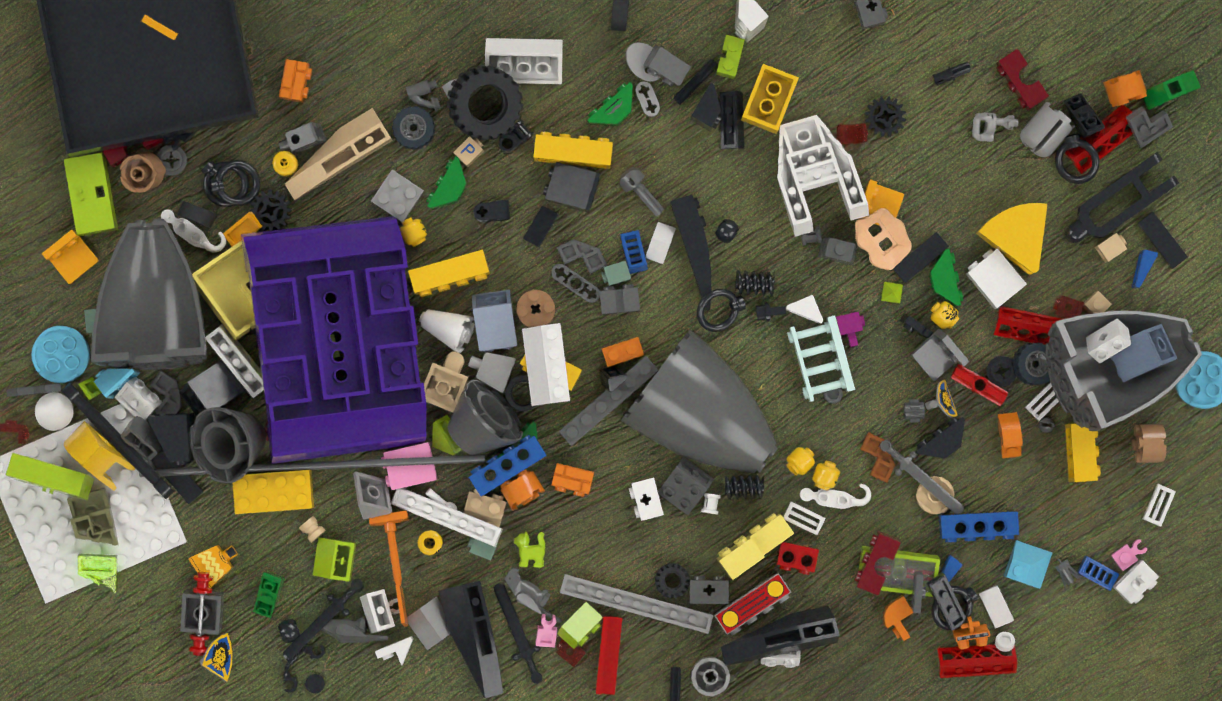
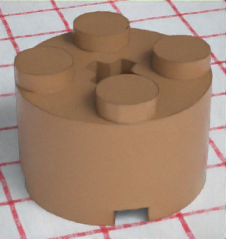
M149 151L140 152L127 157L120 166L121 182L131 192H146L160 185L166 173V168L155 154Z
M531 290L520 297L517 303V315L520 321L528 328L549 325L555 316V304L546 292ZM539 305L541 312L532 314L533 310L531 307Z
M1135 424V439H1132L1131 442L1132 451H1136L1135 462H1164L1166 457V445H1164L1166 433L1162 424Z

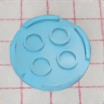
M54 326L46 329L39 335L32 347V362L36 371L43 378L54 383H68L76 380L85 372L90 361V348L87 340L79 331L67 326Z
M1201 351V357L1175 385V388L1180 398L1188 405L1198 409H1208L1222 403V358L1215 353Z

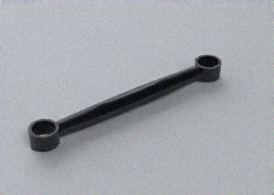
M70 382L61 390L97 430L116 447V450L165 499L174 492L135 448L124 442L121 434Z

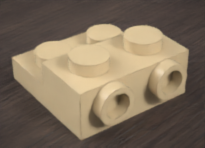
M474 489V492L469 491L464 513L500 528L507 502L503 501L504 497L495 494L492 497L485 495L481 497L477 490Z

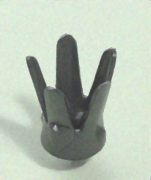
M1059 558L1057 559L1060 564L1055 568L1060 573L1064 587H1066V584L1070 585V583L1074 582L1071 574L1076 579L1082 577L1071 567L1068 559L1064 562H1061Z

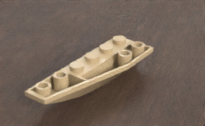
M371 108L340 127L285 183L294 200H297L393 141L374 109Z

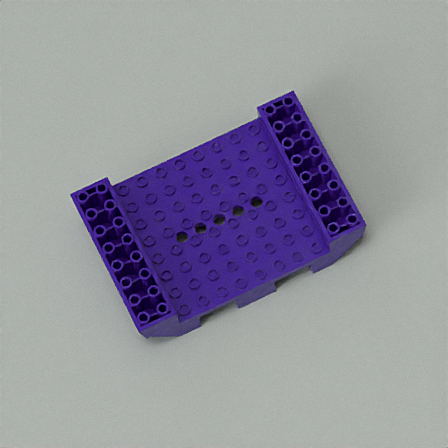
M392 216L241 234L245 268L249 275L268 425L266 426L271 463L275 464L425 443L427 437L426 396L424 383H420L415 347L418 345L414 308L409 304L405 269L408 268L406 250L397 219ZM328 293L334 294L336 297L335 303H327L325 296ZM334 312L338 315L336 323L329 322V313ZM332 332L340 333L341 340L339 342L331 340L330 335ZM335 351L343 353L344 358L342 361L337 362L334 360L333 353ZM338 370H343L346 373L344 381H339L336 378Z

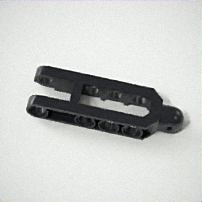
M1156 152L1079 206L1076 221L1065 230L1066 239L1071 243H1077L1087 236L1094 238L1106 236L1178 185L1179 181L1173 175L1170 179L1148 192L1138 177L1163 160L1159 153ZM1132 182L1142 198L1109 220L1102 227L1095 226L1089 218L1090 211Z

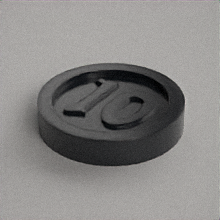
M312 674L306 679L305 686L309 692L319 693L324 689L325 681L321 675Z

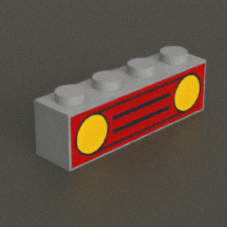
M777 572L715 613L714 616L727 635L729 633L734 635L741 630L740 626L744 623L749 625L757 620L756 615L763 612L766 614L773 609V604L778 601L781 604L790 598L788 594L791 591Z

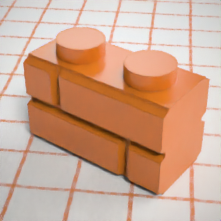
M286 59L279 93L280 99L303 103L304 98L307 99L309 87H306L307 79L311 80L312 69L309 63Z
M638 337L602 349L607 367L644 356Z
M557 463L552 486H555L554 490L566 493V489L574 491L573 495L584 497L585 494L590 492L594 472Z

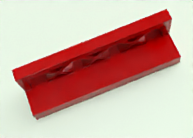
M1121 105L1102 120V123L1105 125L1103 130L1084 139L1080 137V139L1089 142L1095 149L1103 145L1102 150L1098 153L1099 160L1133 134L1131 128L1125 130L1128 124L1126 116L1131 114L1132 111L1126 106ZM1114 134H1118L1117 138L1113 142H1110L1111 137ZM1071 148L1064 153L1074 163L1081 175L1091 168V156L1084 148ZM1088 157L1087 162L1081 166L1079 162Z
M1000 306L994 335L1046 345L1049 343L1050 337L1043 339L1039 338L1038 334L1047 333L1048 335L1051 326L1056 321L1063 319ZM1001 324L1008 325L1011 328L1008 331L999 330ZM1027 329L1030 333L1023 335L1019 333V330Z
M603 616L596 694L615 695L622 617Z
M995 644L969 646L967 649H959V647L937 648L939 677L951 678L1016 673L1017 656L1015 645L1011 650L1012 656L1000 654L1001 651ZM988 651L992 656L984 657L981 654ZM970 653L973 657L966 659L962 655ZM942 654H951L954 658L952 660H943Z

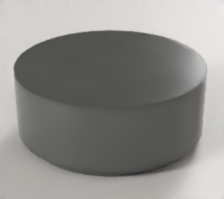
M841 388L823 392V396L828 403L835 404L842 399L843 391Z

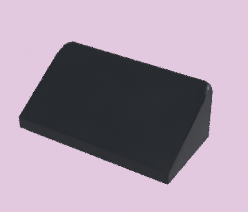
M541 206L523 239L540 248L556 221L558 214Z
M618 366L599 370L601 384L609 392H612L627 379V375Z

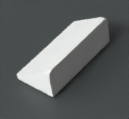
M997 585L979 593L995 628L1014 621Z

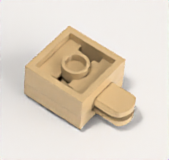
M450 352L445 359L443 367L432 363L424 383L426 402L450 412L454 411L464 386L469 380V377L460 374L464 365V357L460 353Z

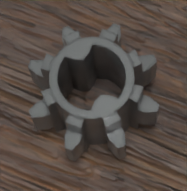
M911 399L909 402L904 403L905 420L920 422V419H924V402H919L918 399Z

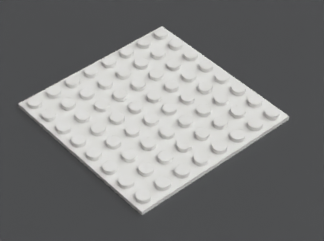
M122 404L101 412L120 434L123 433L128 423L134 419V416ZM88 418L0 456V498L45 604L187 542L169 498L165 499L145 477L139 476V472L136 469L134 471L128 470L115 462L105 472L117 488L114 491L88 472L66 451L64 441L83 421L100 433ZM12 453L85 473L93 477L94 482L91 491L101 488L106 489L119 544L114 546L108 543L75 538L70 521L72 514L67 498L72 496L56 491L51 494L49 489H46V492H44L42 487L6 476ZM146 460L153 469H156L151 460Z

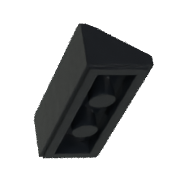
M719 92L720 116L722 117L720 121L721 149H744V121H741L743 116V92Z

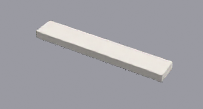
M404 488L396 489L391 504L494 547H496L503 530Z

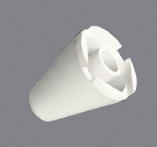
M430 309L423 312L419 319L422 328L458 353L465 349L462 347L464 343H469L475 324L472 323L474 318L471 316Z

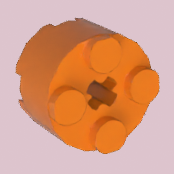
M1140 70L1103 82L1112 107L1147 96Z
M524 470L516 475L517 479L508 480L500 485L502 488L501 492L512 511L518 509L516 505L522 504L524 506L539 497V493L545 492L533 471Z

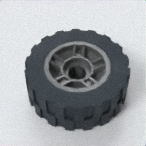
M410 106L396 114L392 130L394 137L401 146L416 150L423 148L425 145L427 146L430 140L432 141L435 134V124L431 115L425 109ZM415 124L417 126V130L411 131L410 126Z
M1030 343L1019 347L1012 360L1015 376L1025 384L1042 385L1049 382L1050 378L1047 368H1050V361L1046 357V345ZM1033 361H1037V364L1033 367Z

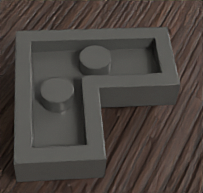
M1143 107L1126 116L1135 140L1141 148L1173 127L1168 114L1164 110L1150 119Z

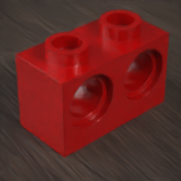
M782 542L779 545L776 564L780 565L779 569L791 571V568L799 569L798 573L809 575L810 572H815L819 549ZM786 551H790L793 555L790 562H784L782 559V555ZM805 555H809L812 559L809 566H803L801 563V559Z

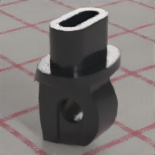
M764 302V305H757V321L766 320V322H769L771 316L786 314V306L770 308L767 302Z

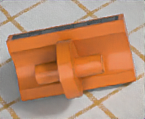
M971 616L967 617V623L960 625L961 628L952 631L959 649L969 648V640L972 639L976 640L977 646H986L988 637H990L987 624L980 625V621L972 622Z

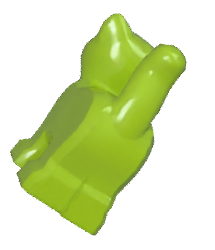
M527 532L520 533L514 538V544L519 548V567H528L529 560L535 561L533 567L541 568L544 566L545 541L543 537L545 534L543 532H539L537 536L538 545H529L530 538Z

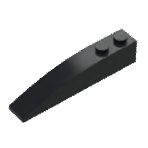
M690 194L670 201V205L701 298H703L704 295L712 290L709 249L703 228L706 227V222L703 215L699 216L697 209L700 208L697 197L693 198V195ZM711 300L705 307L706 311L710 310Z

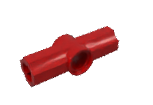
M959 363L950 377L970 389L973 393L979 394L999 407L1004 403L1009 393ZM977 380H981L984 383V388L981 391L975 388Z

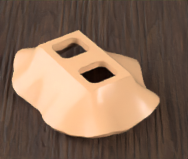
M881 208L855 222L856 243L861 249L868 252L872 265L881 269L892 270L909 254L912 244L904 223L895 218L887 209ZM878 223L882 230L877 235L872 236L868 229L873 224ZM888 237L892 242V246L883 251L879 243Z

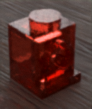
M1061 295L1059 299L1056 298L1054 301V314L1064 318L1080 316L1084 302ZM1066 304L1071 305L1070 311L1065 309Z
M563 639L556 646L558 649L556 653L573 667L586 654V651L578 645L573 649V654L568 655L566 649L572 647Z

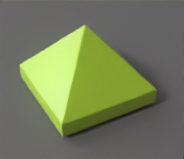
M884 282L881 301L900 304L903 285Z
M93 376L78 384L89 400L102 393L94 383L95 379Z

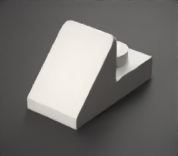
M410 636L376 650L377 658L382 657L383 660L393 657V652H396L402 666L413 642V637Z

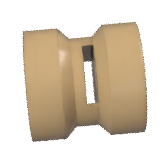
M314 516L299 527L302 533L308 534L307 539L311 543L326 531L322 526H317V519Z

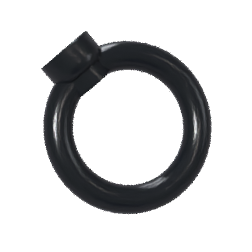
M1078 133L1067 135L1064 139L1065 142L1058 148L1055 155L1056 169L1060 176L1070 183H1086L1093 179L1098 172L1100 165L1099 155L1089 142L1080 139ZM1082 147L1090 154L1092 166L1087 174L1073 176L1066 171L1063 166V155L1068 149Z
M211 160L201 170L205 174L203 179L204 193L215 205L231 207L233 205L227 204L216 195H212L210 189L212 177L221 166L229 161L215 164ZM242 168L230 169L236 172L241 179L240 192L234 198H243L247 195L249 189L248 176Z
M241 160L225 163L218 170L215 179L210 180L212 195L218 194L224 202L233 206H243L252 202L255 196L258 195L261 186L257 170L251 164ZM242 168L251 175L253 187L247 196L233 198L224 191L222 180L230 169Z
M727 289L712 290L704 295L698 304V322L705 330L711 332L723 331L735 322L739 311L746 309L745 301L741 295L736 296ZM718 296L728 298L731 308L730 316L720 324H710L704 316L705 307L708 302Z
M951 586L954 594L961 595L962 600L966 604L964 611L966 618L970 617L973 611V602L978 600L976 592L971 587L964 589L960 586ZM934 600L931 610L934 622L941 629L950 630L946 622L941 619L939 608Z

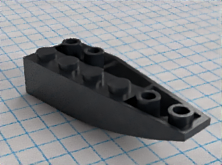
M474 581L439 590L447 629L483 697L489 698L503 694L496 646L481 582Z
M829 606L786 615L721 646L724 664L727 666L834 644L838 642L840 634Z

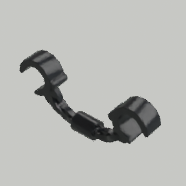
M322 644L320 645L322 650L320 655L313 653L312 645L304 647L292 659L287 660L283 681H293L294 688L285 689L284 691L291 693L298 687L297 677H291L290 672H288L290 664L293 665L299 658L297 655L305 652L311 655V659L321 658L325 654V647Z

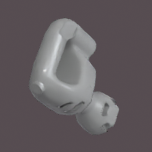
M977 113L973 119L972 136L978 141L992 142L996 125L1013 130V127H1018V119H1014V115L997 118L995 113ZM983 120L985 121L984 132L980 134V123Z

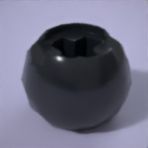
M724 219L717 227L715 234L719 241L730 243L736 236L739 228L735 221Z
M285 619L279 624L278 628L283 642L293 643L300 636L295 620Z

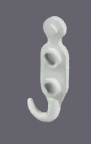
M164 210L161 214V219L171 223L174 232L193 246L217 253L226 245V238L222 232L218 233L221 237V243L218 246H214L208 241L203 231L188 220L176 218L171 210Z
M860 484L859 486L865 490L866 495L863 499H856L843 491L820 489L817 492H813L809 488H804L800 492V497L804 501L814 499L821 506L845 509L866 505L871 499V491L866 485Z

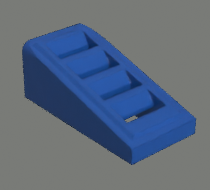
M639 230L620 234L629 273L648 270ZM637 238L635 242L626 243V240ZM635 246H638V247H639V248H637V249H633V250H629V251H628V249H627V248H631V247H635ZM636 254H640V255H641V256L634 257V258H630V257H629V256L636 255Z
M1145 249L1140 251L1132 288H1140L1158 256L1157 252Z
M949 555L941 573L945 574L948 582H950L962 567V564Z
M1088 556L1084 557L1077 570L1081 576L1111 591L1119 576V573ZM1091 563V564H1093V565H1092V567H1091L1089 573L1087 574V573H1085V571H1086L1087 567L1089 566V564ZM1096 566L1099 567L1095 577H1092ZM1104 570L1106 572L1102 580L1100 581L1098 580L1101 572ZM1110 573L1112 577L1107 585L1105 581Z

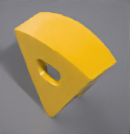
M1028 203L1009 208L987 221L976 234L993 248L998 249L1003 256L1028 275L1036 273L1040 265L1047 204Z
M85 421L64 441L66 451L88 472L114 491L117 488L105 472L115 462L128 470H135L116 450L114 445Z

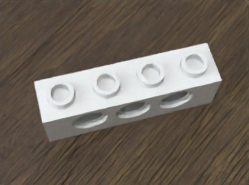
M223 324L205 337L207 342L253 398L264 390L261 369L238 341H234Z

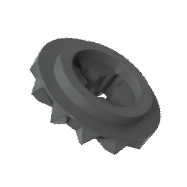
M168 145L158 152L157 156L166 168V175L174 176L180 174L186 168L187 157L180 147L173 151L172 145ZM171 152L175 159L180 160L174 162L173 168L170 163L164 162V160L170 159Z

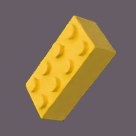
M540 132V135L536 134L534 161L558 162L566 165L610 169L613 142H609L607 138H598V141L590 140L588 136H579L576 139L571 138L569 134H559V137L552 136L550 132Z
M483 250L408 271L414 293L421 297L432 295L431 291L437 289L439 292L450 290L451 285L457 284L458 287L469 284L468 281L475 279L476 282L487 279V275H490Z
M312 470L245 475L240 480L233 482L235 514L314 508Z

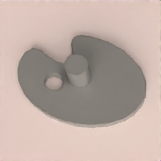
M640 42L629 45L625 54L630 70L638 78L645 81H656L661 78L658 75L654 77L646 73V67L643 66L653 47Z

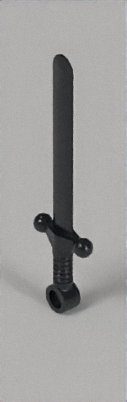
M353 580L351 587L339 599L334 598V595L331 593L327 595V600L333 603L285 649L283 657L286 660L292 659L340 610L344 616L350 614L349 609H345L344 604L356 592L363 590L364 585L361 580Z
M498 583L495 585L494 591L520 651V654H513L512 659L518 661L519 658H525L531 673V680L533 683L538 684L542 681L543 676L538 672L532 654L539 652L541 647L535 645L532 649L530 648L507 590L502 583Z

